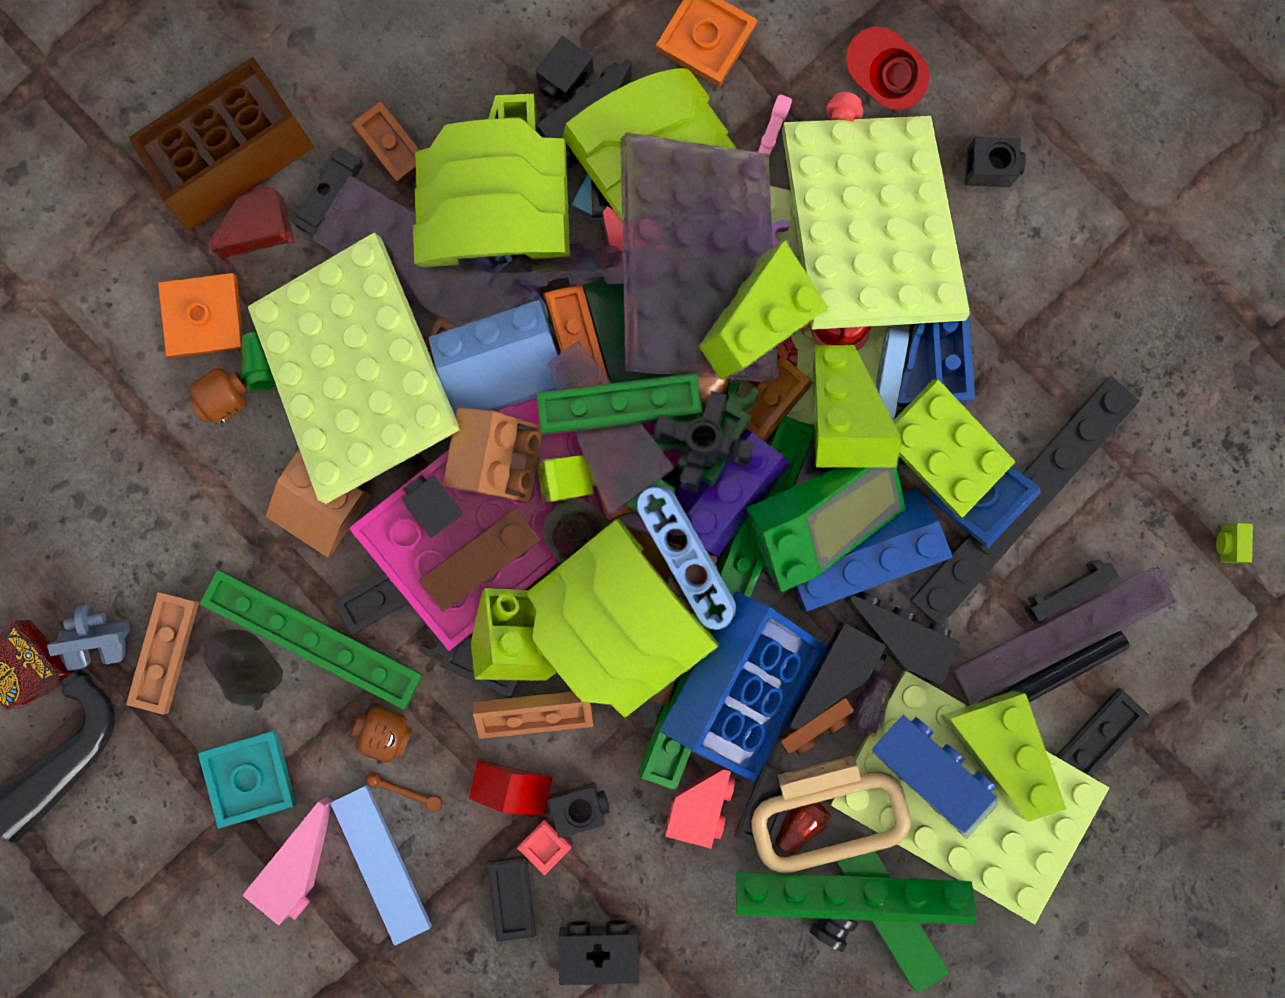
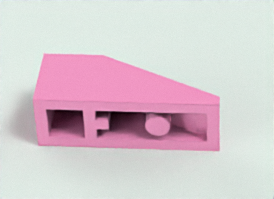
M328 796L318 801L242 895L277 925H280L289 916L295 920L310 903V900L305 896L314 886L332 808L330 803L333 801Z

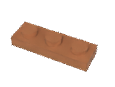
M164 592L157 593L126 705L163 715L169 713L199 601Z
M573 691L473 702V717L479 739L594 727L591 703L582 702Z

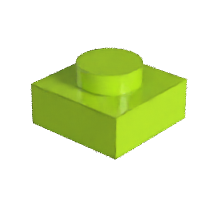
M1234 523L1221 525V532H1219L1216 540L1217 551L1220 554V563H1252L1253 524Z

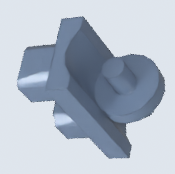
M79 605L75 609L74 618L64 619L65 631L58 633L56 642H50L47 645L50 656L60 654L67 671L88 666L91 662L88 649L98 648L103 664L117 663L122 661L127 655L125 637L131 631L129 620L106 623L105 613L94 614L89 605Z

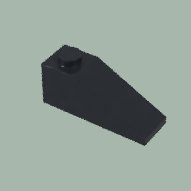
M840 622L786 724L798 730L865 683L871 674L876 676L882 669L887 657L883 654L886 645L854 627Z

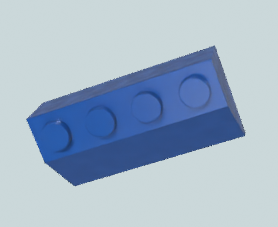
M918 488L902 493L906 510L819 576L793 587L801 611H810L953 558L940 522Z

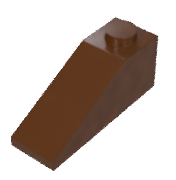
M512 508L418 581L443 612L509 565L541 539L519 510Z

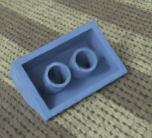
M540 300L428 337L437 373L455 416L457 407L495 412L537 398L536 393L561 390L569 387L552 329Z

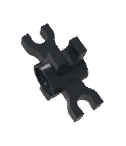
M711 391L703 417L693 420L688 426L671 418L659 416L655 427V433H657L656 441L686 448L688 460L680 478V481H682L681 489L697 493L705 466L715 463L719 458L744 468L749 466L753 455V443L722 436V430L719 425L727 407L725 403L727 395ZM702 436H707L714 440V443L706 448L698 447L693 442Z

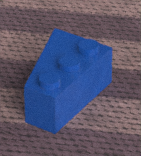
M965 285V290H966V295H967V300H968V288H967V285ZM969 316L966 321L912 324L897 406L906 408L933 379L939 380L963 406L975 400Z
M902 715L871 749L872 752L911 789L928 802L938 814L948 820L964 838L968 839L998 805V799L992 793L996 786L979 771L972 776L964 769L961 764L965 759L951 746L945 744L943 748L939 747L930 739L934 732L919 718L915 717L910 721Z

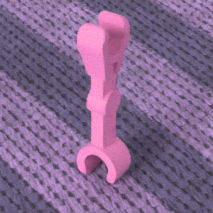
M778 95L771 113V120L761 139L758 153L745 167L742 179L747 180L750 172L757 171L762 176L759 183L766 184L768 159L772 149L775 147L781 125L785 122L792 103L791 98Z

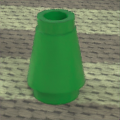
M257 332L244 334L241 337V381L246 383V388L250 391H264L275 387L276 383Z

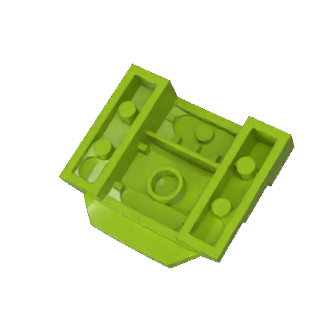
M689 69L665 70L633 81L599 99L565 125L562 138L565 139L569 148L625 227L651 214L673 217L714 194L732 188L735 183L736 173L745 169L748 165L727 136V129L708 105L710 97Z
M521 118L485 119L447 124L443 127L430 148L415 152L417 188H415L416 224L413 225L414 264L420 267L459 265L458 259L517 254H525L531 259L570 257L565 139L543 138Z
M616 519L526 592L536 608L532 639L565 683L582 702L611 704L623 717H627L653 695L657 694L678 676L689 670L717 648L719 643L701 623L694 612L692 614L688 612L642 554L644 550L622 521Z

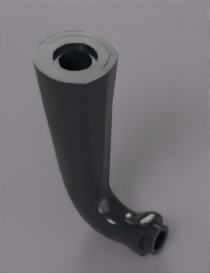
M80 669L65 677L59 684L63 687L61 691L65 697L78 701L83 707L85 719L81 729L30 767L0 786V835L9 842H18L57 804L101 754L112 736L115 727L113 704L107 694L95 685L91 676L88 673L83 674Z

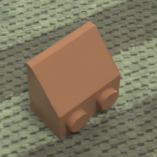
M298 450L276 482L265 517L327 558H330L372 495L358 486L327 504L318 501L301 452Z

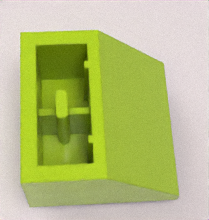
M484 588L482 590L471 638L474 680L546 681L557 673L532 639L536 608L526 594L529 590Z

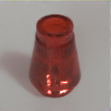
M819 802L794 808L782 827L780 834L777 836L776 842L783 850L793 855L828 827L826 822L831 818L830 813Z

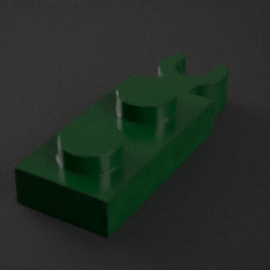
M734 379L728 387V401L725 402L727 407L719 426L722 430V436L740 440L751 422V415L744 411L751 409L756 404L758 389L753 388L747 397H739L736 392L739 390L740 380ZM702 436L693 443L698 447L706 448L711 446L714 440L710 437ZM686 450L678 462V469L683 471L688 460ZM719 458L715 463L705 466L701 481L714 486L728 461Z

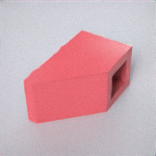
M720 765L674 792L665 827L666 837L707 848H712L714 838L721 839L726 819L725 816L720 815L724 800L730 802L735 785V778L730 777L731 771Z

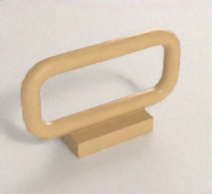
M853 755L779 774L778 779L783 795L763 801L755 809L751 820L753 837L762 862L771 870L779 873H792L892 847L900 843L907 836L911 825L908 804L900 782L892 775L881 771L860 775ZM875 787H880L887 791L895 817L894 826L890 830L789 857H780L775 854L767 829V820L771 815Z

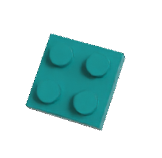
M277 730L198 753L218 829L297 805Z

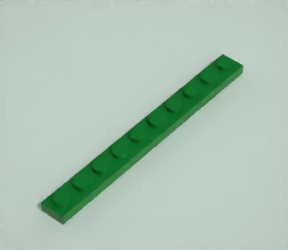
M786 416L770 434L766 443L783 455L790 464V467L764 499L794 486L814 435V428ZM748 518L725 547L717 570L732 596L737 591L751 598L763 563ZM711 585L707 593L711 607L707 611L710 616L717 614L721 618L725 605L723 603L720 605L714 603L710 594L713 590L717 589L714 585ZM706 627L708 631L712 634L714 629ZM694 666L677 677L668 706H663L637 773L642 779L676 790L691 750L661 733L660 729Z

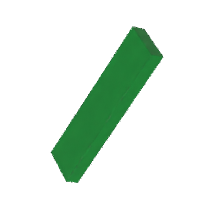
M697 373L536 393L542 435L658 421L660 415L671 419L702 415Z
M876 851L836 861L844 876L891 878ZM872 921L916 994L950 974L918 922Z

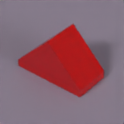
M478 760L469 799L501 813L544 815L553 776Z

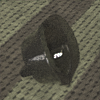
M562 499L557 502V506L546 516L543 522L542 536L545 544L560 566L608 527L609 524L593 504L583 500L565 502Z
M235 629L220 631L211 636L204 645L203 658L206 666L219 683L225 699L232 704L252 706L257 711L261 709L263 701L268 698L272 690L276 689L282 681L283 670L279 663L274 659L264 643L249 632Z

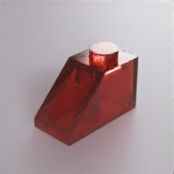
M266 186L249 190L247 195L237 197L209 242L210 249L221 259L294 242L285 199L275 188L271 189Z

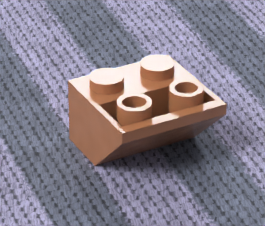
M457 407L455 417L460 430L452 434L442 486L529 503L541 447L542 434L540 425L494 411Z

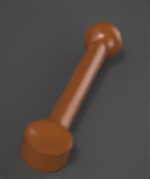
M374 772L369 773L366 777V784L369 787L375 788L379 786L426 804L427 809L431 812L438 811L442 806V800L439 796L427 797L385 781L380 778L379 774Z

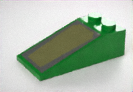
M838 467L746 507L763 566L781 592L819 576L906 510L897 467Z

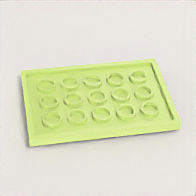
M931 116L854 119L853 122L847 120L784 122L782 136L802 267L828 306V309L810 321L811 328L830 329L966 321L970 310Z
M375 232L248 306L318 501L327 504L460 430L383 240Z
M903 670L854 757L860 775L881 771L892 775L900 782L908 804L911 825L907 836L898 843L899 846L959 881H972L973 889L1031 923L1036 924L1107 794L1109 787L1047 752L1066 809L1028 822L1017 816L998 790L995 789L992 793L997 797L998 805L968 839L964 838L948 820L938 814L928 802L900 779L871 750L902 715L910 721L917 717L934 732L930 739L939 747L943 748L945 744H948L965 759L961 766L972 776L979 771L988 779L977 761L969 754L951 727L940 716L967 705L912 673ZM875 787L832 798L829 802L834 808L877 833L886 832L894 826L895 817L887 791L883 788Z

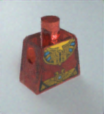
M13 620L0 634V704L7 710L23 708L60 686L59 683L74 672V670H66L60 654L50 656L47 647L50 642L31 620Z

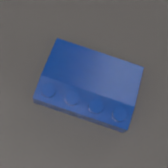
M735 591L732 597L736 605V612L732 620L724 628L714 629L712 636L719 643L718 647L695 664L692 672L686 678L685 685L677 700L669 710L660 732L688 749L756 782L827 646L771 607Z

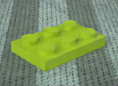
M933 379L893 420L901 436L899 457L958 517L963 518L1015 463L1014 459L939 380Z

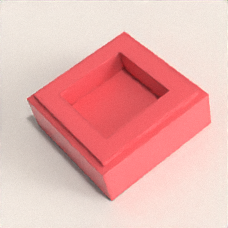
M545 818L517 848L545 876L572 848V844L565 837L558 838L556 828Z

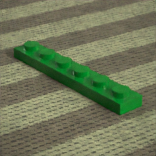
M223 570L216 571L199 603L211 611L403 710L407 709L424 676L423 673Z
M736 872V915L975 925L977 919L972 881Z

